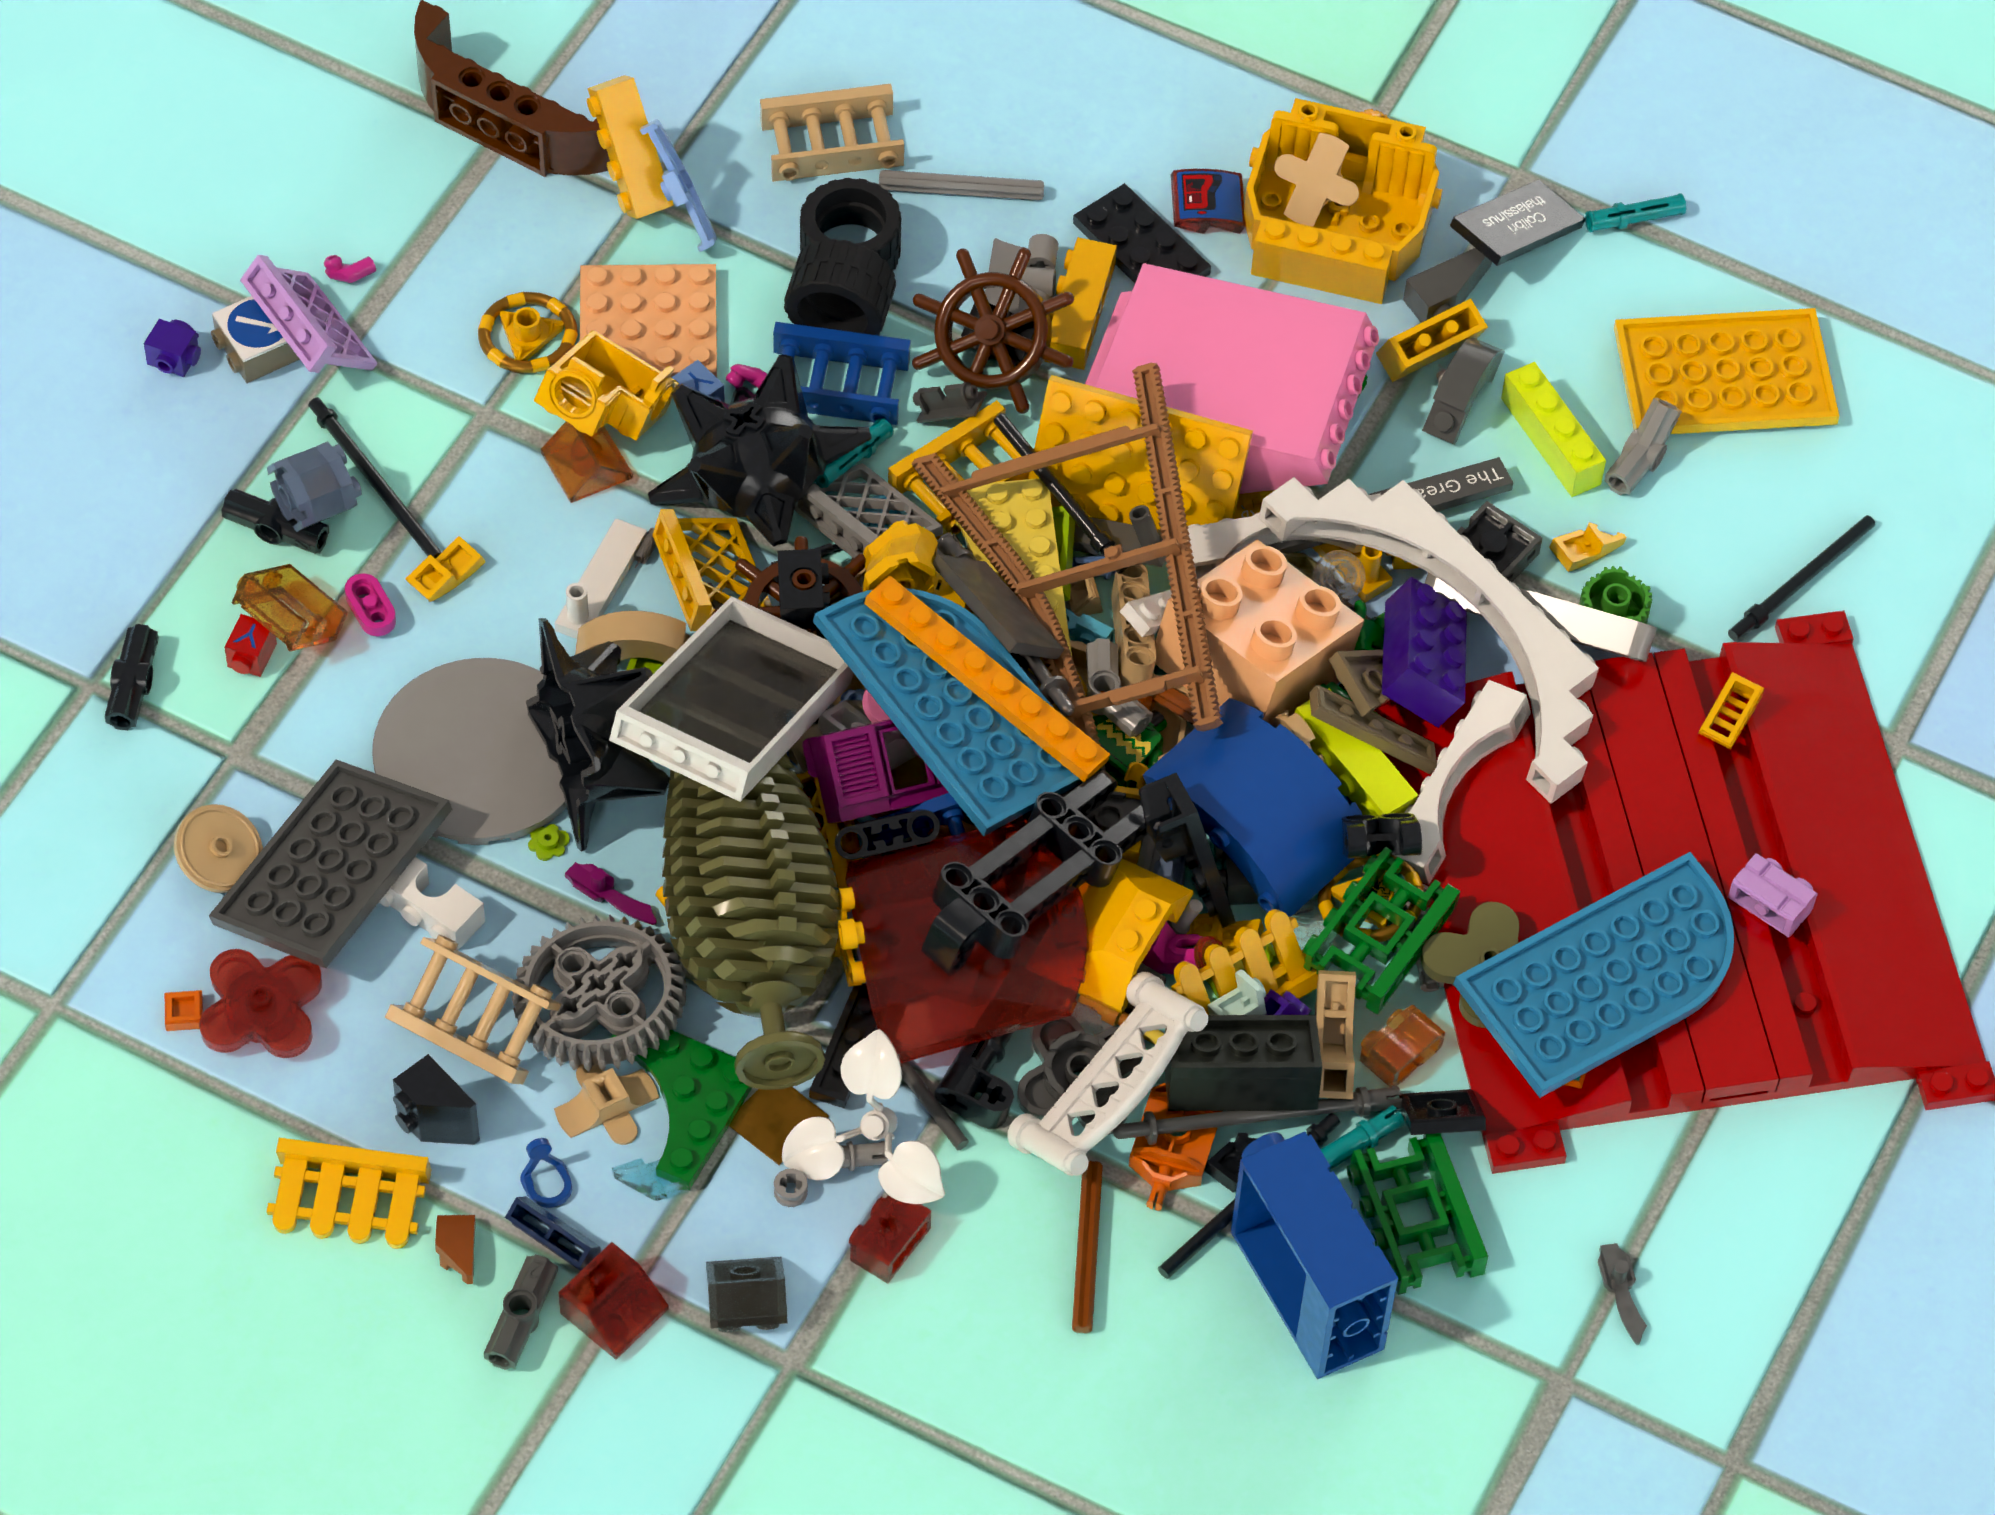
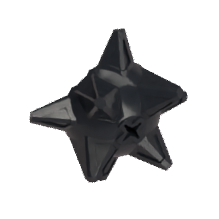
M778 355L755 394L745 386L736 388L730 405L684 384H680L671 394L693 448L692 458L684 469L648 492L651 504L703 502L709 508L715 507L727 511L734 517H746L773 547L784 544L788 541L796 502L806 496L809 487L819 475L824 474L828 464L871 440V433L869 427L815 425L808 417L794 357L789 355Z
M539 618L542 663L539 669L541 674H543V679L537 684V695L526 700L528 716L546 745L549 758L558 764L562 775L559 786L564 794L576 846L582 852L587 848L590 822L597 801L665 795L669 787L670 777L663 770L657 768L648 758L609 741L616 711L653 673L646 667L617 672V665L620 664L621 648L610 641L570 657L557 639L555 630L546 618Z

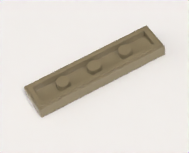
M1316 684L1310 691L1311 716L1428 774H1431L1437 767L1434 742L1374 712L1361 717L1352 701Z

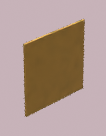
M793 1087L777 1090L758 1089L739 1108L729 1127L776 1164L780 1165L783 1162V1145L792 1129L805 1119L817 1116L828 1118L829 1115Z

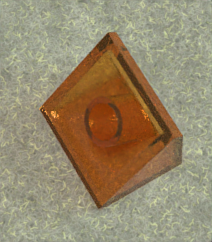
M566 421L541 448L542 456L570 503L633 478L631 469L605 426L600 427L597 433L591 437L586 433L576 430L573 425Z

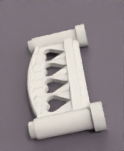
M1140 972L1136 974L1130 981L1126 991L1127 1000L1135 1009L1042 1120L1026 1113L1019 1115L1012 1121L1007 1134L1009 1144L1024 1154L1033 1153L1067 1175L1079 1176L1083 1174L1089 1164L1086 1153L1111 1133L1144 1099L1170 1063L1185 1034L1188 1031L1198 1032L1206 1027L1208 1014L1201 1005L1166 987L1162 979L1152 973ZM1167 1028L1165 1034L1157 1039L1155 1046L1146 1050L1143 1038L1146 1031ZM1143 1057L1141 1063L1133 1068L1131 1075L1122 1079L1119 1065L1121 1061ZM1119 1085L1118 1090L1110 1095L1108 1102L1104 1106L1098 1107L1096 1091L1099 1088ZM1095 1114L1094 1119L1085 1125L1084 1131L1080 1135L1074 1136L1072 1120L1075 1117Z

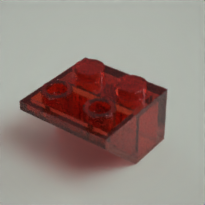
M613 1242L558 1292L560 1314L615 1360L669 1309V1305L641 1265Z

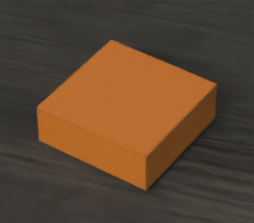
M202 990L164 993L166 1031L204 1029Z

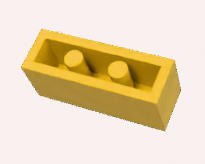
M1470 298L1388 339L1376 352V355L1390 379L1394 382L1458 350L1468 338L1477 339L1488 326Z

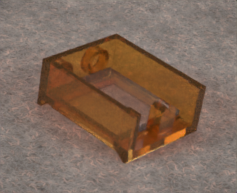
M291 564L244 574L237 583V591L231 602L233 605H242L241 608L285 643L290 652L336 641L348 614L346 609Z

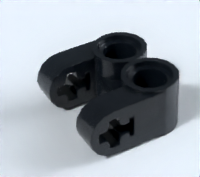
M1387 813L1379 816L1363 814L1342 818L1343 854L1347 859L1366 858V856H1372L1373 854L1377 855L1385 847L1392 850L1391 855L1411 856L1421 855L1422 853L1421 826L1414 814Z

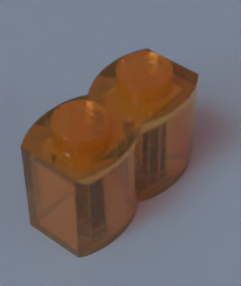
M1411 1005L1404 1010L1401 1008L1397 1009L1388 1018L1386 1027L1378 1032L1372 1030L1362 1040L1359 1061L1389 1087L1397 1086L1442 1047L1445 1032L1415 1005Z

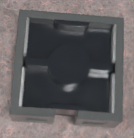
M1488 501L1470 517L1469 526L1466 529L1461 526L1457 530L1460 535L1466 536L1471 541L1473 547L1484 558L1491 560L1497 570L1509 582H1513L1540 554L1542 537Z

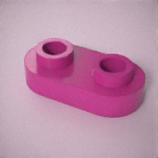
M365 573L356 574L349 578L345 584L346 601L362 629L372 636H383L390 633L396 625L395 609L379 581L374 576ZM362 594H366V595H367V596H365L364 598L358 597V596H360V595H362Z

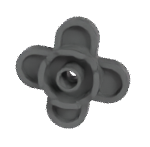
M1051 1012L1042 1016L1034 1026L1032 1044L1043 1064L1027 1072L1019 1082L1017 1101L1021 1110L1025 1114H1031L1042 1120L1074 1080L1078 1078L1074 1073L1082 1072L1090 1064V1061L1119 1027H1111L1092 1036L1086 1034L1079 1022L1067 1013ZM1142 1057L1121 1061L1119 1065L1122 1079L1131 1075L1133 1068L1141 1063ZM1119 1085L1099 1088L1096 1091L1098 1107H1102L1108 1102L1110 1095L1118 1090ZM1095 1114L1079 1116L1077 1118L1085 1128V1125L1094 1119ZM1127 1117L1120 1124H1124Z

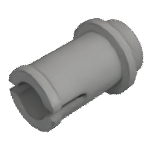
M847 1141L846 1145L842 1146L845 1152V1161L842 1168H848L849 1171H854L855 1167L883 1165L888 1161V1158L885 1157V1141L853 1145L852 1141Z

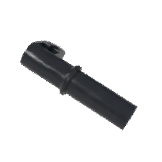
M1017 963L1011 966L974 1028L967 1030L963 1035V1046L935 1090V1097L943 1106L987 1129L998 1128L1006 1122L1014 1099L1013 1090L1010 1085L990 1074V1071L995 1063L1001 1062L1005 1057V1046L1043 985L1041 976L1026 970L1024 964ZM1005 1010V1016L1003 1017L1002 1021L998 1025L994 1034L989 1039L986 1047L984 1048L983 1052L977 1060L975 1057L977 1056L979 1050L981 1049L988 1035L992 1031L999 1017ZM977 1092L982 1093L979 1101L974 1098Z

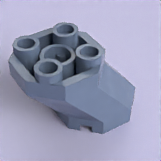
M327 441L316 447L279 460L267 467L268 475L275 473L276 480L270 482L272 493L286 520L289 521L294 518L297 521V524L292 526L296 532L339 515L358 505L356 498L362 495V490L357 479L354 476L350 477L345 466L347 458L339 444L332 447Z

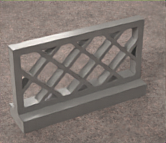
M863 463L851 467L827 488H820L815 483L812 484L806 496L796 502L795 512L853 558L863 553L866 546L889 529L884 528L885 524L892 525L894 522L904 520L908 524L917 523L925 527L935 537L943 534V526ZM860 477L867 481V483L850 482ZM827 491L839 492L838 496L825 494ZM845 493H859L863 495L862 497L845 496ZM869 495H885L887 498H869ZM842 507L858 508V511H846ZM865 508L883 509L882 513L864 512ZM889 511H905L907 514H889ZM862 523H877L878 527H866Z

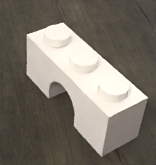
M414 857L379 903L385 907L391 906L400 912L412 926L419 925L428 931L433 939H437L438 935H442L457 942L458 947L456 950H459L485 923L484 903L457 884H454L448 892L438 897L423 895L421 892L429 885L428 868L426 863Z

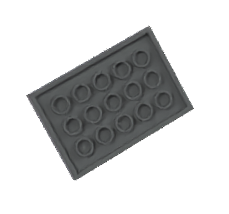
M336 759L209 914V918L212 924L327 968L453 810L451 804L445 798Z

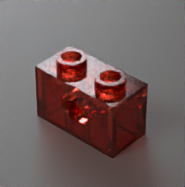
M889 1195L886 1198L880 1197L871 1210L870 1219L864 1226L859 1224L849 1238L850 1261L888 1284L931 1229L932 1210L922 1204L900 1202Z

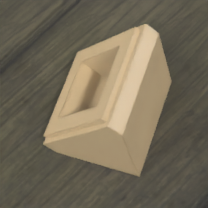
M1094 577L1071 583L1069 604L1071 611L1078 617L1083 613L1091 615L1103 612Z

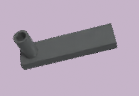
M1145 505L1136 506L1129 512L1132 524L1090 517L1101 531H1106L1114 540V546L1121 544L1123 553L1162 542L1163 540L1161 531L1156 528L1150 510ZM1075 522L1073 550L1098 555L1090 546L1091 540ZM1166 556L1143 562V564L1162 567Z

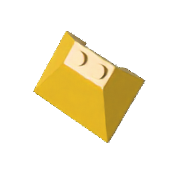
M1121 859L1109 885L1094 887L1085 882L1067 896L1025 965V968L1032 973L1122 1014L1129 1003L1126 991L1130 981L1137 974L1139 966L1166 921L1169 920L1177 923L1194 892L1125 859Z

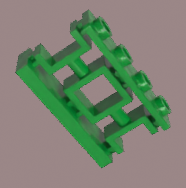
M1387 847L1382 850L1379 856L1373 854L1368 859L1362 871L1364 876L1359 882H1351L1343 895L1344 903L1339 909L1333 907L1323 922L1325 927L1319 936L1313 934L1303 949V953L1306 954L1304 968L1308 971L1314 968L1318 974V970H1328L1334 964L1343 971L1356 972V979L1360 981L1355 987V998L1366 1000L1365 1008L1377 1015L1421 957L1425 942L1441 930L1457 908L1460 890L1450 884L1442 888L1440 886L1441 883L1437 880H1434L1426 892L1402 879L1398 875L1402 871L1404 860L1400 857L1393 858L1391 856L1392 850ZM1387 871L1384 874L1382 886L1395 893L1392 899L1388 901L1372 891L1366 900L1362 902L1383 873ZM1434 900L1435 902L1413 932H1410L1414 927L1415 917L1402 910V908L1409 901L1423 911H1426ZM1372 910L1399 926L1386 946L1359 930V927ZM1345 924H1347L1344 928L1342 939L1355 946L1352 953L1348 955L1332 945L1326 954L1322 956ZM1396 954L1374 985L1371 986L1374 982L1376 971L1363 964L1366 957L1370 955L1386 965L1391 957Z
M1441 1133L1424 1134L1423 1139L1417 1140V1137L1410 1138L1407 1148L1410 1156L1379 1163L1374 1148L1367 1149L1364 1154H1362L1361 1149L1353 1150L1351 1164L1347 1165L1348 1179L1351 1186H1357L1361 1196L1359 1197L1360 1211L1364 1219H1370L1373 1227L1371 1234L1376 1240L1375 1247L1379 1245L1398 1277L1396 1287L1398 1295L1406 1293L1407 1287L1413 1286V1289L1421 1287L1423 1276L1420 1269L1451 1262L1456 1278L1464 1276L1465 1272H1468L1470 1278L1485 1274L1488 1254ZM1425 1161L1431 1179L1412 1183L1409 1173L1423 1170ZM1394 1177L1397 1187L1382 1191L1380 1201L1373 1182ZM1426 1197L1434 1220L1404 1228L1396 1205ZM1450 1224L1457 1243L1437 1248L1433 1238L1448 1234ZM1418 1242L1422 1252L1407 1255L1406 1263L1404 1264L1398 1246Z

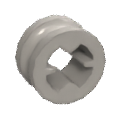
M796 1169L780 1171L774 1180V1197L777 1202L786 1207L801 1205L808 1195L806 1176ZM787 1183H796L794 1193L786 1192Z

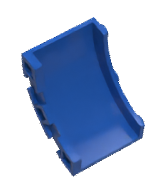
M1229 698L1219 707L1222 716L1220 719L1223 724L1218 728L1204 732L1197 731L1195 728L1143 774L1146 784L1177 773L1198 811L1205 833L1209 836L1211 842L1217 848L1222 849L1243 873L1256 893L1258 903L1267 913L1277 909L1291 917L1355 859H1347L1343 854L1342 818L1363 814L1355 802L1348 804L1347 800L1338 790V787L1342 785L1340 780L1301 739L1281 724L1275 728L1264 721V714L1258 709ZM1169 797L1167 803L1170 810H1172V803Z

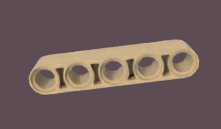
M1143 563L1129 566L1120 574L1115 572L1111 602L1115 644H1118V676L1121 681L1120 686L1122 687L1152 679L1156 662L1154 634L1142 638L1119 612L1127 602L1150 596L1148 570Z

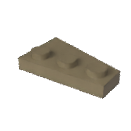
M1383 650L1337 651L1328 659L1335 670L1337 679L1345 687L1361 717L1366 716L1391 700L1382 694Z

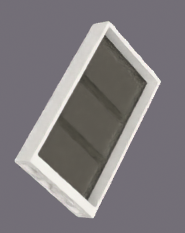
M731 596L616 711L609 741L741 802L851 684L853 672L828 640Z

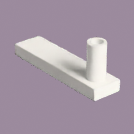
M615 518L579 582L572 583L566 588V604L554 623L556 632L577 639L578 628L605 613L635 561L634 556L647 535L646 529Z

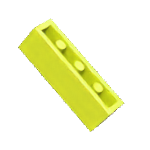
M1532 362L1506 373L1501 396L1502 401L1570 496L1574 497L1600 486L1606 459L1538 365Z
M1310 700L1296 708L1294 714L1297 713L1303 718L1316 739L1310 741L1312 750L1317 756L1323 755L1324 763L1342 783L1338 790L1342 795L1348 796L1352 802H1355L1362 814L1379 816L1387 813H1405L1409 805H1414L1418 794L1381 750L1311 716Z

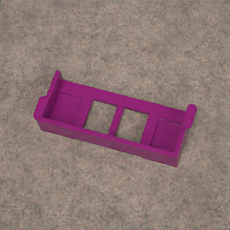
M891 719L806 738L802 743L808 774L811 777L818 778L827 823L849 821L920 804L949 792L926 763L927 783L895 790L883 733L898 730Z

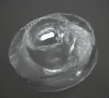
M1344 550L1331 551L1321 557L1314 567L1313 581L1319 586L1326 587L1335 592L1341 602H1347L1357 596L1365 584L1366 574L1364 566L1359 558L1351 552Z

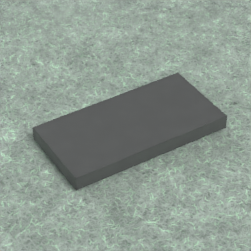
M942 554L936 556L933 561L936 571L1009 653L1049 659H1058L1064 648L987 562Z

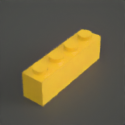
M623 75L587 88L590 95L587 98V105L591 115L597 117L600 130H597V137L601 147L607 149L610 162H607V168L612 180L617 181L620 193L617 194V200L622 212L627 213V216L638 219L674 206L672 200L668 201L660 186V183L663 182L662 175L664 172L656 147L648 133L642 135L640 132V128L648 124L635 79Z
M1077 237L1074 250H1067L1064 262V269L1067 270L1066 276H1059L1056 295L1071 292L1074 296V301L1071 305L1050 313L1052 321L1050 348L1073 358L1072 368L1084 370L1115 269L1117 245Z

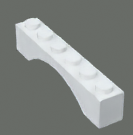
M1380 493L1369 495L1372 501L1381 496ZM1260 512L1250 517L1238 519L1225 518L1219 522L1205 525L1192 524L1187 529L1190 533L1188 536L1191 539L1189 542L1192 545L1190 548L1193 551L1191 554L1194 557L1193 561L1195 563L1197 580L1256 539L1265 545L1283 541L1259 519ZM1288 537L1284 540L1318 541L1339 546L1353 553L1361 552L1363 545L1347 541L1319 537Z
M1488 680L1483 690H1479L1475 694L1467 717L1458 722L1454 738L1449 747L1443 748L1440 752L1434 772L1422 782L1420 795L1414 805H1409L1405 813L1414 814L1420 823L1422 853L1421 855L1394 856L1400 857L1409 863L1418 872L1423 883L1430 884L1446 857L1443 844V821L1447 804L1454 789L1464 775L1478 761L1494 750L1515 741L1531 714L1526 694Z

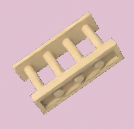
M891 84L760 99L762 131L774 129L779 154L771 155L772 182L904 166V140L891 141L886 116L893 115V90ZM873 118L878 142L858 145L853 120ZM840 121L845 146L825 149L820 124ZM807 125L812 150L792 153L787 128Z
M438 935L437 939L423 937L420 944L434 951L432 958L411 1001H406L404 1006L391 1004L385 1018L511 1084L523 1085L529 1073L528 1070L518 1066L521 1061L518 1057L542 1007L548 1010L559 1011L562 1004L551 999L553 992L534 983L530 988L456 950L458 943L445 936ZM449 958L466 967L442 1018H437L436 1022L424 1016L426 1013L424 1006ZM481 975L497 983V986L474 1034H469L468 1038H465L455 1033L458 1028L455 1024L478 976ZM510 991L528 999L529 1002L505 1051H500L499 1055L487 1049L489 1043L486 1041Z

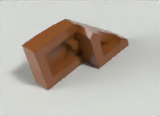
M437 1215L435 1249L439 1254L440 1266L446 1270L454 1269L462 1275L463 1282L473 1284L475 1215Z

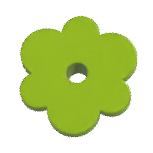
M549 824L546 828L542 826L530 832L531 840L528 842V848L530 851L536 852L538 859L548 861L553 856L560 857L565 853V846L569 844L570 837L566 831L559 830L557 825Z

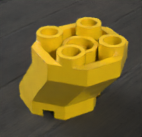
M904 520L894 522L889 529L864 548L863 555L866 559V572L864 575L863 592L873 590L890 575L905 588L933 593L934 583L932 576H936L933 561L936 558L938 547L934 534L917 523L908 524Z

